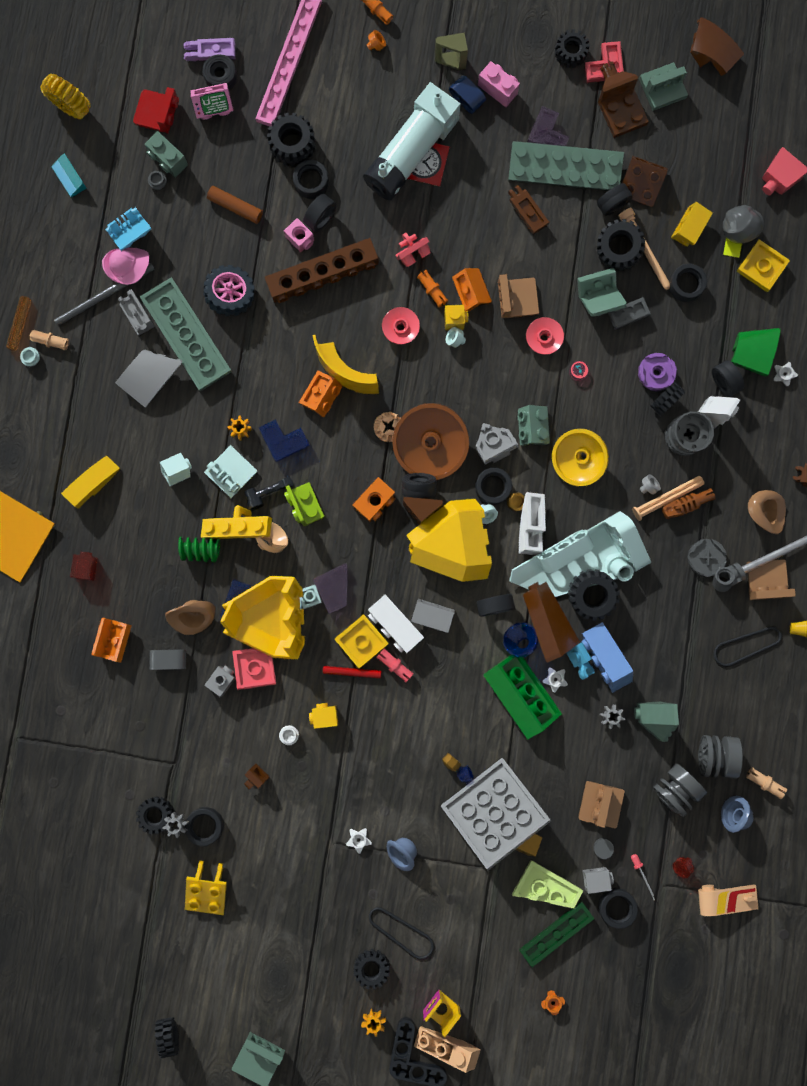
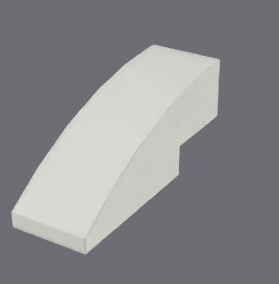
M527 492L521 514L519 554L538 555L543 552L542 533L546 531L545 494Z

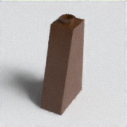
M536 582L528 587L529 591L524 593L523 597L544 658L548 663L563 656L578 645L580 641L547 582L540 585Z

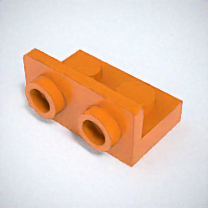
M317 371L299 403L315 411L321 417H325L335 398L339 395L342 385L334 377Z

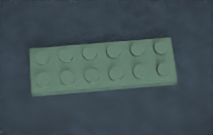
M513 141L508 181L610 190L620 185L624 152Z
M172 277L140 296L177 357L183 361L184 368L199 391L204 390L232 372Z

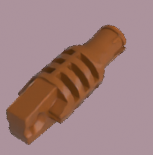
M711 488L698 494L691 493L667 504L662 508V512L666 519L682 516L699 509L701 504L715 500V494H711L713 492Z

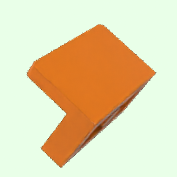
M465 268L452 277L465 311H471L480 304L492 302L478 268Z

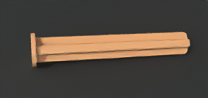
M697 476L638 508L633 507V513L641 521L643 516L704 485V481L701 476Z

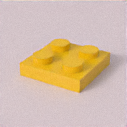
M758 240L737 272L768 292L790 260L761 240Z
M364 614L335 638V641L359 669L389 644Z

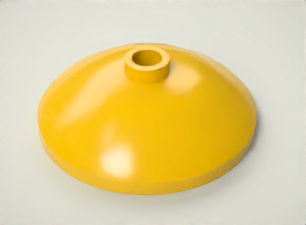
M573 429L564 433L556 441L552 451V463L556 473L565 482L575 486H586L599 480L605 473L609 462L606 444L600 436L587 429ZM582 452L586 454V459L581 457Z

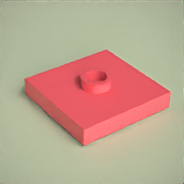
M254 648L232 651L237 690L276 685L273 657Z

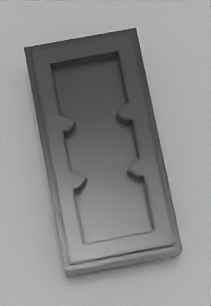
M643 297L627 303L625 308L608 312L615 330L651 315Z

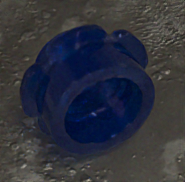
M468 765L465 767L460 766V771L457 772L458 778L461 782L469 784L470 781L474 780L473 773Z

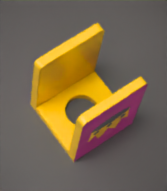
M438 990L423 1009L424 1020L427 1022L430 1017L441 1025L442 1035L446 1037L461 1017L460 1006L442 991ZM441 1003L447 1006V1011L444 1014L436 1012Z

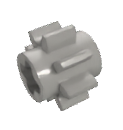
M612 705L611 709L604 706L606 711L599 714L604 718L601 723H609V729H612L613 725L620 727V720H625V718L621 717L623 710L617 711L616 705ZM610 712L616 714L614 721L608 719L610 718Z
M173 812L171 814L172 819L170 817L164 819L167 824L163 829H167L169 832L167 836L175 834L176 838H178L180 831L182 833L187 831L184 826L189 821L184 820V814L177 816L176 812ZM175 821L178 822L176 829L173 827Z

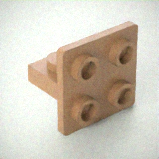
M586 781L578 819L594 823L599 827L617 828L625 791L620 788Z

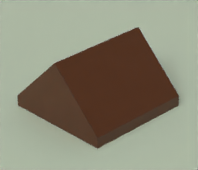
M404 497L403 506L419 525L438 511L443 503V500Z

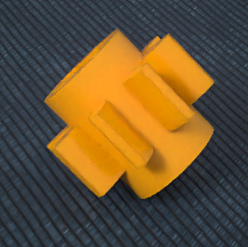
M241 416L237 420L231 419L232 426L227 427L229 430H233L230 434L233 438L237 435L239 441L244 436L249 437L247 433L248 430H252V427L247 426L250 421L248 419L243 421ZM239 425H242L243 428L240 430V432H238L236 428H239Z
M370 1009L368 1015L363 1014V1019L366 1021L362 1022L361 1027L367 1028L366 1035L374 1033L376 1037L379 1030L384 1032L385 1027L382 1024L386 1022V1018H381V1010L373 1012V1009ZM374 1019L377 1025L373 1026L371 1020Z

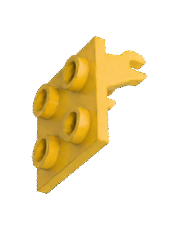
M200 860L195 878L187 877L185 910L224 915L226 882L221 881L223 864L219 863L214 882L201 880L204 861Z

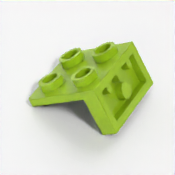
M310 482L294 489L286 486L287 492L284 494L290 506L293 505L295 508L292 510V513L297 523H302L303 526L325 518Z

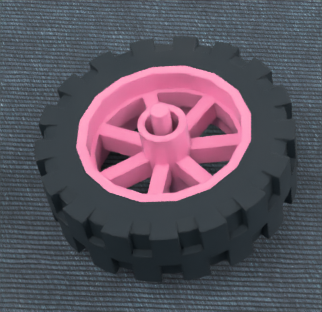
M222 265L218 269L214 268L211 270V274L208 273L206 281H204L205 302L209 304L211 310H215L219 315L237 316L241 312L244 313L247 311V307L250 308L254 299L255 287L253 280L240 267L235 268L233 265L224 267ZM218 284H220L223 288H215V287H216ZM242 288L243 294L237 292L236 290ZM216 293L224 294L221 297H219ZM233 295L236 296V297H239V298L236 299V300H233Z

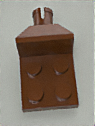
M611 61L609 62L610 66L606 63L600 68L605 82L598 104L613 138L648 125L649 121L634 90L638 76L624 71L618 73L614 62Z

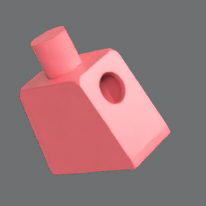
M782 147L762 177L766 182L762 188L763 192L771 195L776 191L782 195L807 174V167Z

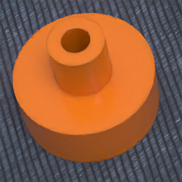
M374 30L368 35L370 42L367 43V47L369 50L375 48L380 51L386 46V41L379 31Z

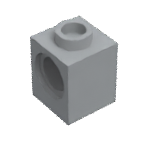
M606 867L582 870L584 886L588 894L612 891L611 885L614 884L613 874Z

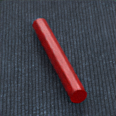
M323 666V674L381 678V671Z

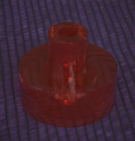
M678 857L672 865L674 872L682 878H688L694 871L693 861L689 857Z

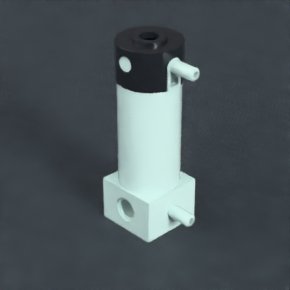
M430 82L414 102V112L363 175L366 184L382 198L392 200L440 137L444 140L459 121L460 103Z

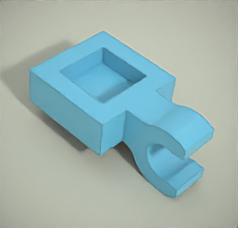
M582 642L567 652L573 666L579 667L578 674L582 680L595 673L593 667L588 662L591 660V657Z

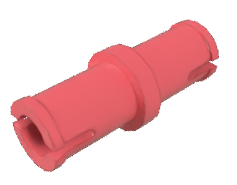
M385 648L376 657L389 667L390 672L396 673L405 683L414 674L400 663L401 660L399 658L393 657Z

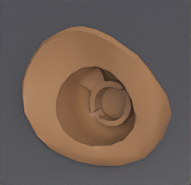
M769 490L759 491L752 495L748 502V511L752 519L770 533H781L786 513L783 497L779 493Z
M190 600L183 606L166 612L165 617L166 621L176 631L184 635H194L202 632L212 623L215 618L216 608L207 601Z

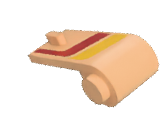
M702 885V889L698 890L700 915L718 916L758 909L756 885L727 889H716L714 885Z

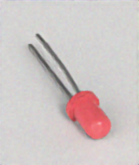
M633 854L631 859L634 869L639 868L653 897V892L640 868L643 866V863H641L637 854Z

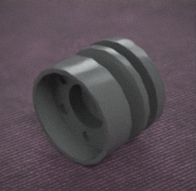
M692 411L674 419L665 431V441L668 448L680 456H689L705 449L714 437V427L711 420L705 414Z
M703 735L698 751L701 775L709 777L711 774L712 777H717L720 772L723 778L737 779L741 773L743 758L740 739L738 737L724 736L720 743L718 736Z
M675 764L667 772L672 781L669 783L661 778L660 782L665 788L663 789L658 784H655L653 789L670 810L684 818L687 813L682 806L684 805L690 811L693 809L688 799L691 798L699 803L707 792L684 768Z

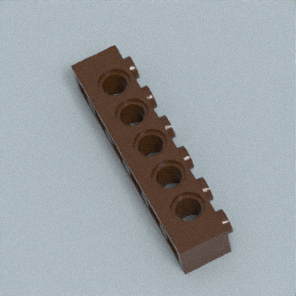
M371 238L265 276V280L274 303H283L289 297L302 296L308 290H318L324 284L330 282L337 283L343 277L357 275L359 271L365 269L372 270L379 264L378 256ZM356 256H360L362 260L360 262L353 261V258ZM338 263L345 264L341 269L335 267ZM321 269L327 270L325 275L318 274ZM303 276L310 277L306 282L300 280ZM286 282L292 283L290 288L283 287Z

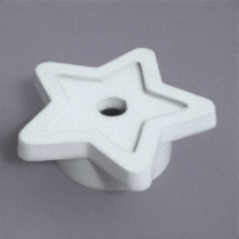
M790 362L784 366L775 365L774 367L777 373L774 381H782L785 386H789L790 380L798 376L791 367Z
M549 668L548 677L543 680V683L550 685L554 693L560 686H567L568 684L564 680L565 670L556 672Z
M364 828L359 832L350 829L351 838L346 845L354 847L360 854L364 846L372 844L366 837L367 829Z

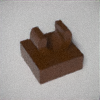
M805 463L804 468L796 466V471L802 472L799 477L793 476V479L807 487V464Z
M255 764L246 772L245 776L248 780L244 785L249 790L254 785L259 789L270 776Z

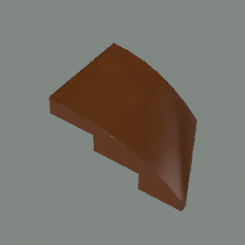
M701 17L697 20L699 25L697 32L694 33L690 53L700 67L711 61L722 76L735 65L744 53L725 31L711 21Z

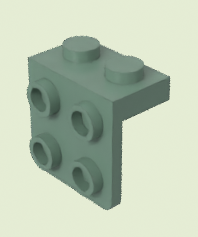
M614 268L577 278L579 298L591 316H600L627 306L625 299L617 289L616 271Z

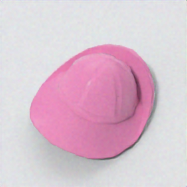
M119 248L111 250L102 260L103 270L110 279L117 283L125 285L136 283L143 277L149 265V254L147 251L138 248H125L122 251Z

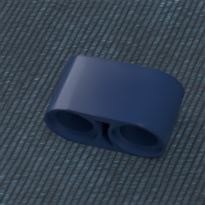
M464 75L449 87V92L453 98L471 114L486 101L483 92Z

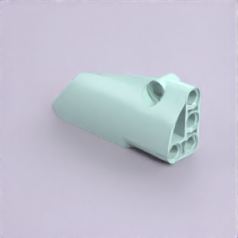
M619 511L588 530L577 531L512 569L509 581L526 589L536 582L539 585L547 582L552 593L557 597L568 593L570 583L574 582L573 578L575 576L578 577L582 571L587 572L588 569L595 571L597 569L608 574L613 580L628 581L632 578L634 571L636 572L650 564L651 560L635 524L628 516Z

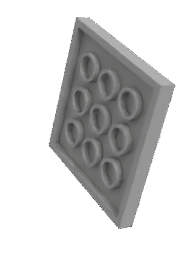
M503 758L441 805L487 870H490L551 822Z

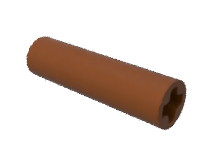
M211 186L207 193L208 200L255 224L260 222L263 210L215 186Z

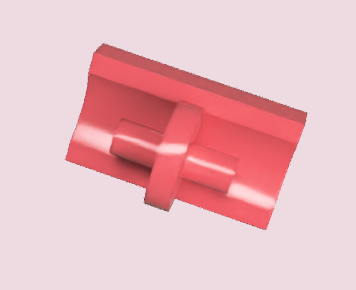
M407 233L402 234L403 241L399 243V246L403 248L407 245L408 247L395 256L397 260L401 259L406 267L411 266L416 262L411 254L415 250H417L421 258L431 253L427 244L429 242L428 238H422L413 244V241L417 239L415 234L410 237Z

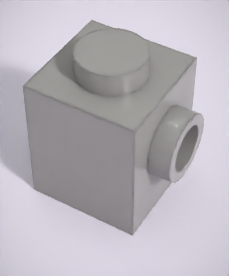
M226 665L224 667L218 666L205 686L222 697L236 679L233 675L234 671Z

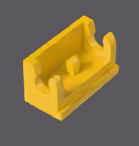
M698 202L693 203L687 208L671 238L687 247L689 244L695 245L713 213Z

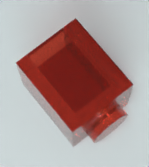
M80 552V555L73 554L70 577L94 581L98 558L92 557V553Z

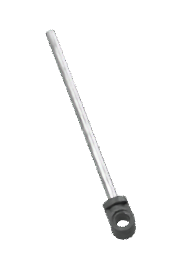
M807 536L742 567L740 564L735 563L729 567L719 568L713 578L714 588L720 592L728 591L732 586L746 580L745 573L806 545ZM720 577H724V578H726L728 581H727V582H723V581L720 580Z

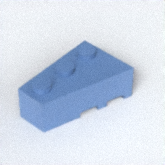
M603 622L582 633L583 640L581 642L586 650H589L594 665L601 671L602 678L608 684L612 693L633 682V670Z

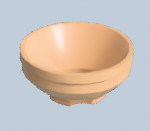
M272 522L270 537H257L256 541L262 550L278 553L287 546L288 537L279 525Z

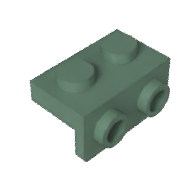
M528 405L519 408L520 446L550 444L547 406Z

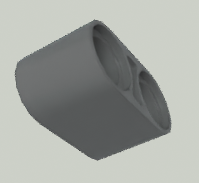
M150 650V670L186 669V650Z

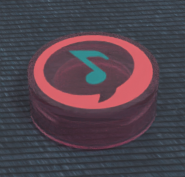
M575 361L569 369L570 376L577 381L585 379L589 373V367L583 361Z

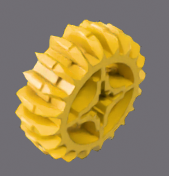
M49 74L44 78L40 88L44 96L53 105L77 119H83L87 115L91 107L90 102L78 88L55 74Z

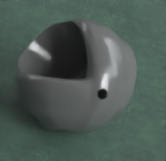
M741 205L730 209L723 221L724 235L730 241L740 244L748 243L757 238L764 227L762 215L748 205Z

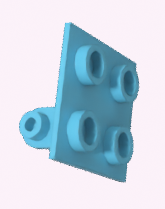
M136 207L134 209L130 208L124 213L128 220L121 215L125 221L123 224L116 218L120 226L114 220L105 229L121 251L129 248L133 242L147 235L152 229Z

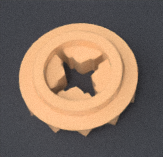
M392 412L382 413L378 416L374 423L376 436L382 441L393 442L394 431L389 429L384 433L386 428L384 423L389 424L393 421L392 427L395 430L398 421L401 419L400 416Z

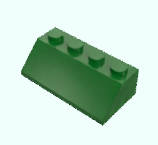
M518 650L483 674L527 740L544 731L562 715Z

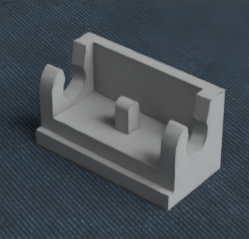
M131 289L127 291L128 296L126 298L119 297L118 300L137 335L140 336L155 326Z
M418 599L411 622L448 633L455 610Z

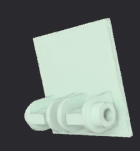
M230 445L214 462L211 461L207 465L208 469L204 473L232 498L258 471Z

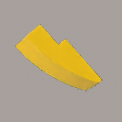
M105 456L80 475L61 494L74 507L79 509L92 495L95 496L114 477L120 468L108 456Z

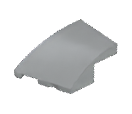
M142 350L115 383L141 405L147 407L183 361Z

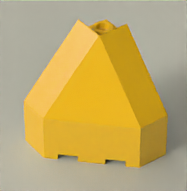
M477 500L449 501L408 533L406 536L411 542L409 544V551L412 554L410 562L461 582L488 579L492 560L491 556H487L486 550L489 540L487 529H483L482 518H485L484 509Z
M269 576L222 605L225 610L220 621L225 627L223 633L273 658L298 660L305 644V636H301V625L304 624V609L300 608V597H303L302 587L295 577Z

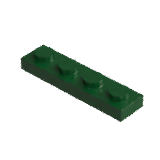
M580 901L574 908H571L521 947L519 951L530 966L533 967L595 918L583 902Z

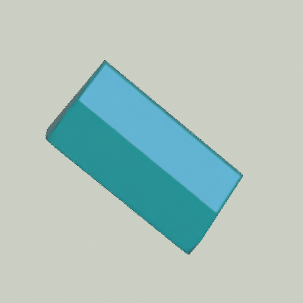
M65 153L61 155L52 165V169L72 198L85 190L86 186Z

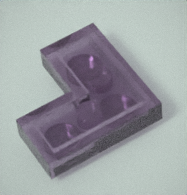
M542 106L527 143L566 146L569 137L552 130L559 113Z

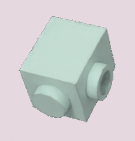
M181 453L160 462L161 472L169 486L191 477V464L187 458L184 459Z

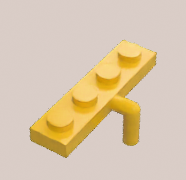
M237 505L234 508L233 518L203 519L201 538L270 537L272 518L269 516L251 517L252 512Z

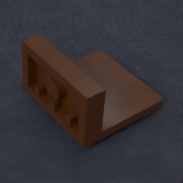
M632 156L623 183L626 184L633 195L631 200L653 207L666 176L667 168Z

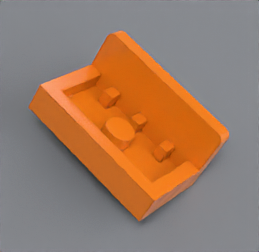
M102 618L91 655L121 663L132 625Z

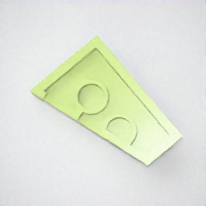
M530 860L512 896L574 908L583 890Z

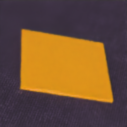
M1 491L0 571L21 582L55 523Z

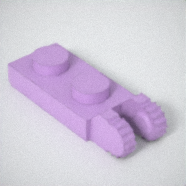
M234 38L197 39V41H186L184 43L186 50L194 51L198 49V52H186L184 54L186 61L207 60L209 57L217 54L225 55L230 59H236Z

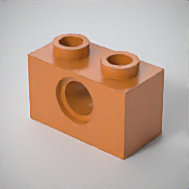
M378 477L352 506L367 521H376L382 515L381 510L385 506L389 507L395 501V491ZM373 497H379L381 503L373 506L370 500Z

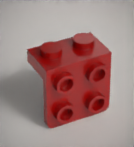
M167 87L165 94L142 90L133 119L134 124L169 133L174 121L175 110L179 104V97H177L175 89Z

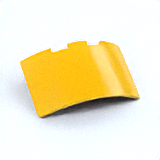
M313 335L319 361L331 377H334L343 387L355 392L379 394L376 374H366L351 369L338 356L334 342L318 344L316 335Z

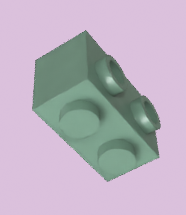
M158 131L145 143L148 150L146 152L153 161L157 160L160 163V167L166 173H171L175 178L188 166L184 155Z

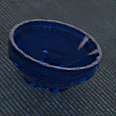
M516 623L505 632L503 644L511 655L526 657L537 648L538 637L535 629L530 624ZM521 640H529L526 648H519Z

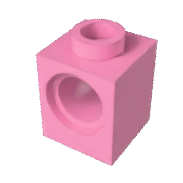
M298 218L284 230L285 237L300 252L304 249L308 250L313 245V233ZM299 234L305 235L303 239H296V236Z

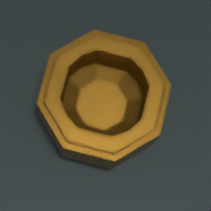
M519 492L511 493L507 498V506L513 511L522 510L525 496Z
M449 753L442 759L444 765L452 771H457L461 766V763Z

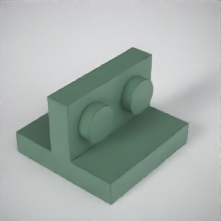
M673 62L639 76L652 111L687 98L688 93L683 84L687 73L684 66L677 69Z

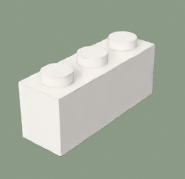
M386 595L382 596L368 609L370 612L368 617L375 624L379 622L383 626L381 631L387 638L392 636L396 641L394 643L395 647L401 653L403 651L408 653L424 638Z

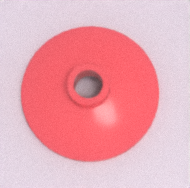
M404 307L390 310L382 321V330L385 337L392 343L400 345L413 341L418 335L420 328L417 315L412 310ZM403 325L404 330L400 331L397 327Z
M542 317L534 320L529 325L526 332V340L534 352L548 355L556 352L561 347L564 340V332L556 320ZM542 335L547 336L546 341H543L541 339Z

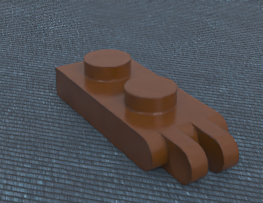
M519 185L514 187L517 194L512 189L508 191L511 197L509 199L510 203L533 235L549 225V221L526 189L522 191Z

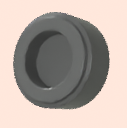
M600 838L594 843L593 850L599 858L608 859L614 852V846L608 839Z

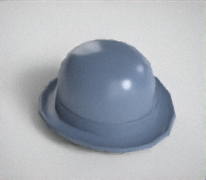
M732 796L722 806V822L729 832L735 833L745 830L753 823V812L743 797Z
M400 838L396 841L389 840L387 842V852L392 863L402 871L412 870L414 859L417 855L415 844L408 838Z

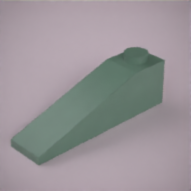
M645 702L637 703V707L634 708L635 719H638V723L659 741L667 742L668 737L672 736L671 732L675 731L679 726L677 704Z

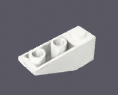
M710 396L704 401L698 412L705 414L711 420L713 427L716 428L719 424L723 425L725 421L734 417L739 409L737 405L740 400L738 398Z

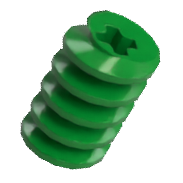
M180 537L178 542L180 559L185 561L188 557L189 561H193L196 558V561L200 562L203 557L204 562H208L210 558L212 562H216L220 553V539L214 544L213 538H210L209 543H206L205 538H202L201 543H199L197 537H195L193 543H191L190 537H187L186 542H183L182 537Z

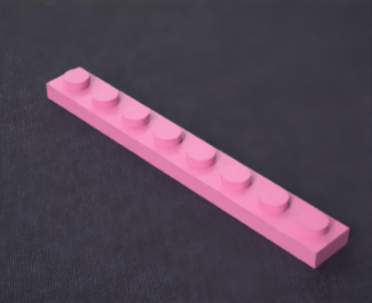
M301 0L257 113L256 122L272 126L271 122L277 120L322 0Z

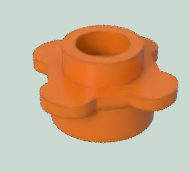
M552 990L548 991L546 999L541 1002L542 1008L547 1009L552 1015H557L562 1005L565 1004L564 998L558 997Z

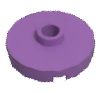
M663 353L648 355L642 360L638 369L640 382L652 391L667 389L673 383L677 374L675 362ZM654 370H658L660 375H655Z

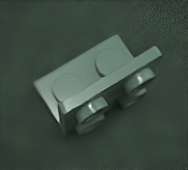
M249 1032L232 1067V1071L261 1086H268L277 1066L280 1065L285 1050Z

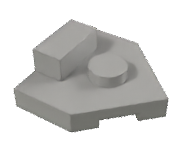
M483 423L476 444V451L485 465L491 461L495 463L510 455V451L518 448V443L509 429L497 428Z

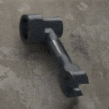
M290 476L259 491H256L255 488L245 491L250 511L264 506L262 497L286 489V486L292 487L294 484Z

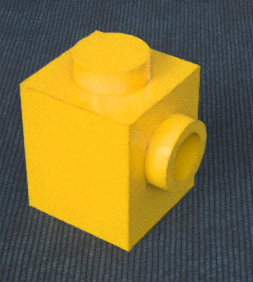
M464 305L445 306V330H450L452 327L464 330L465 323L468 322V311H464Z
M328 703L316 704V708H313L312 713H309L310 725L314 724V729L338 726L337 707L328 706Z

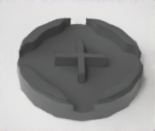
M702 539L694 543L689 549L687 557L692 571L704 577L715 576L716 571L721 567H725L727 562L726 550L722 544L713 539Z

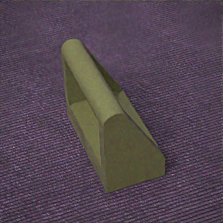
M465 33L437 37L435 41V62L457 70L466 69L468 48ZM442 48L452 50L453 52L442 53Z

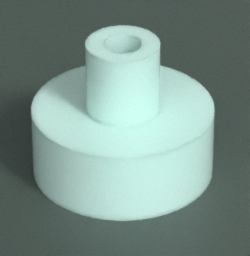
M452 327L446 335V343L452 347H458L460 344L463 345L466 341L463 331L456 327Z
M490 504L481 505L485 514V518H482V523L489 524L493 522L498 516L495 507Z

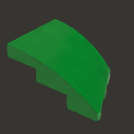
M780 329L739 332L732 350L735 352L731 362L735 366L767 377L776 353Z

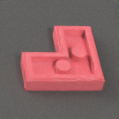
M620 41L602 43V61L585 63L587 83L605 81L600 68L606 63L610 66L609 62L611 61L614 62L618 73L624 71Z

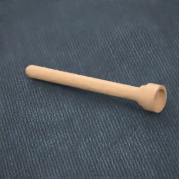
M628 208L618 215L621 221L622 219H627L626 222L630 223L632 221L637 226L634 221L635 213L632 208ZM645 240L644 254L663 288L668 290L670 289V283Z

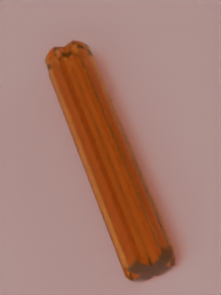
M21 296L6 344V347L13 351L18 349L31 304V299L26 296Z

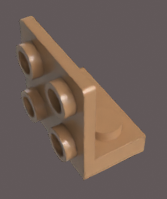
M507 274L499 275L498 290L501 317L512 318L538 315L539 307L535 278L508 280Z
M772 560L747 572L750 600L795 597V589H788L786 560Z

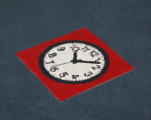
M434 143L407 179L440 186L449 146Z

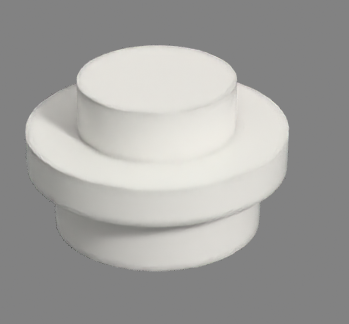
M288 725L281 729L279 738L283 744L292 745L297 742L299 732L294 726Z

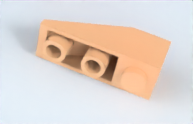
M422 1026L419 1028L414 1047L465 1073L475 1069L481 1049L463 1040L448 1035L444 1037L442 1033Z

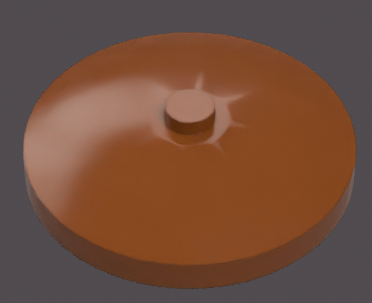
M435 403L422 404L410 409L398 421L393 434L394 454L402 468L409 474L426 473L436 477V480L448 477L457 471L463 464L469 449V434L462 418L452 409Z

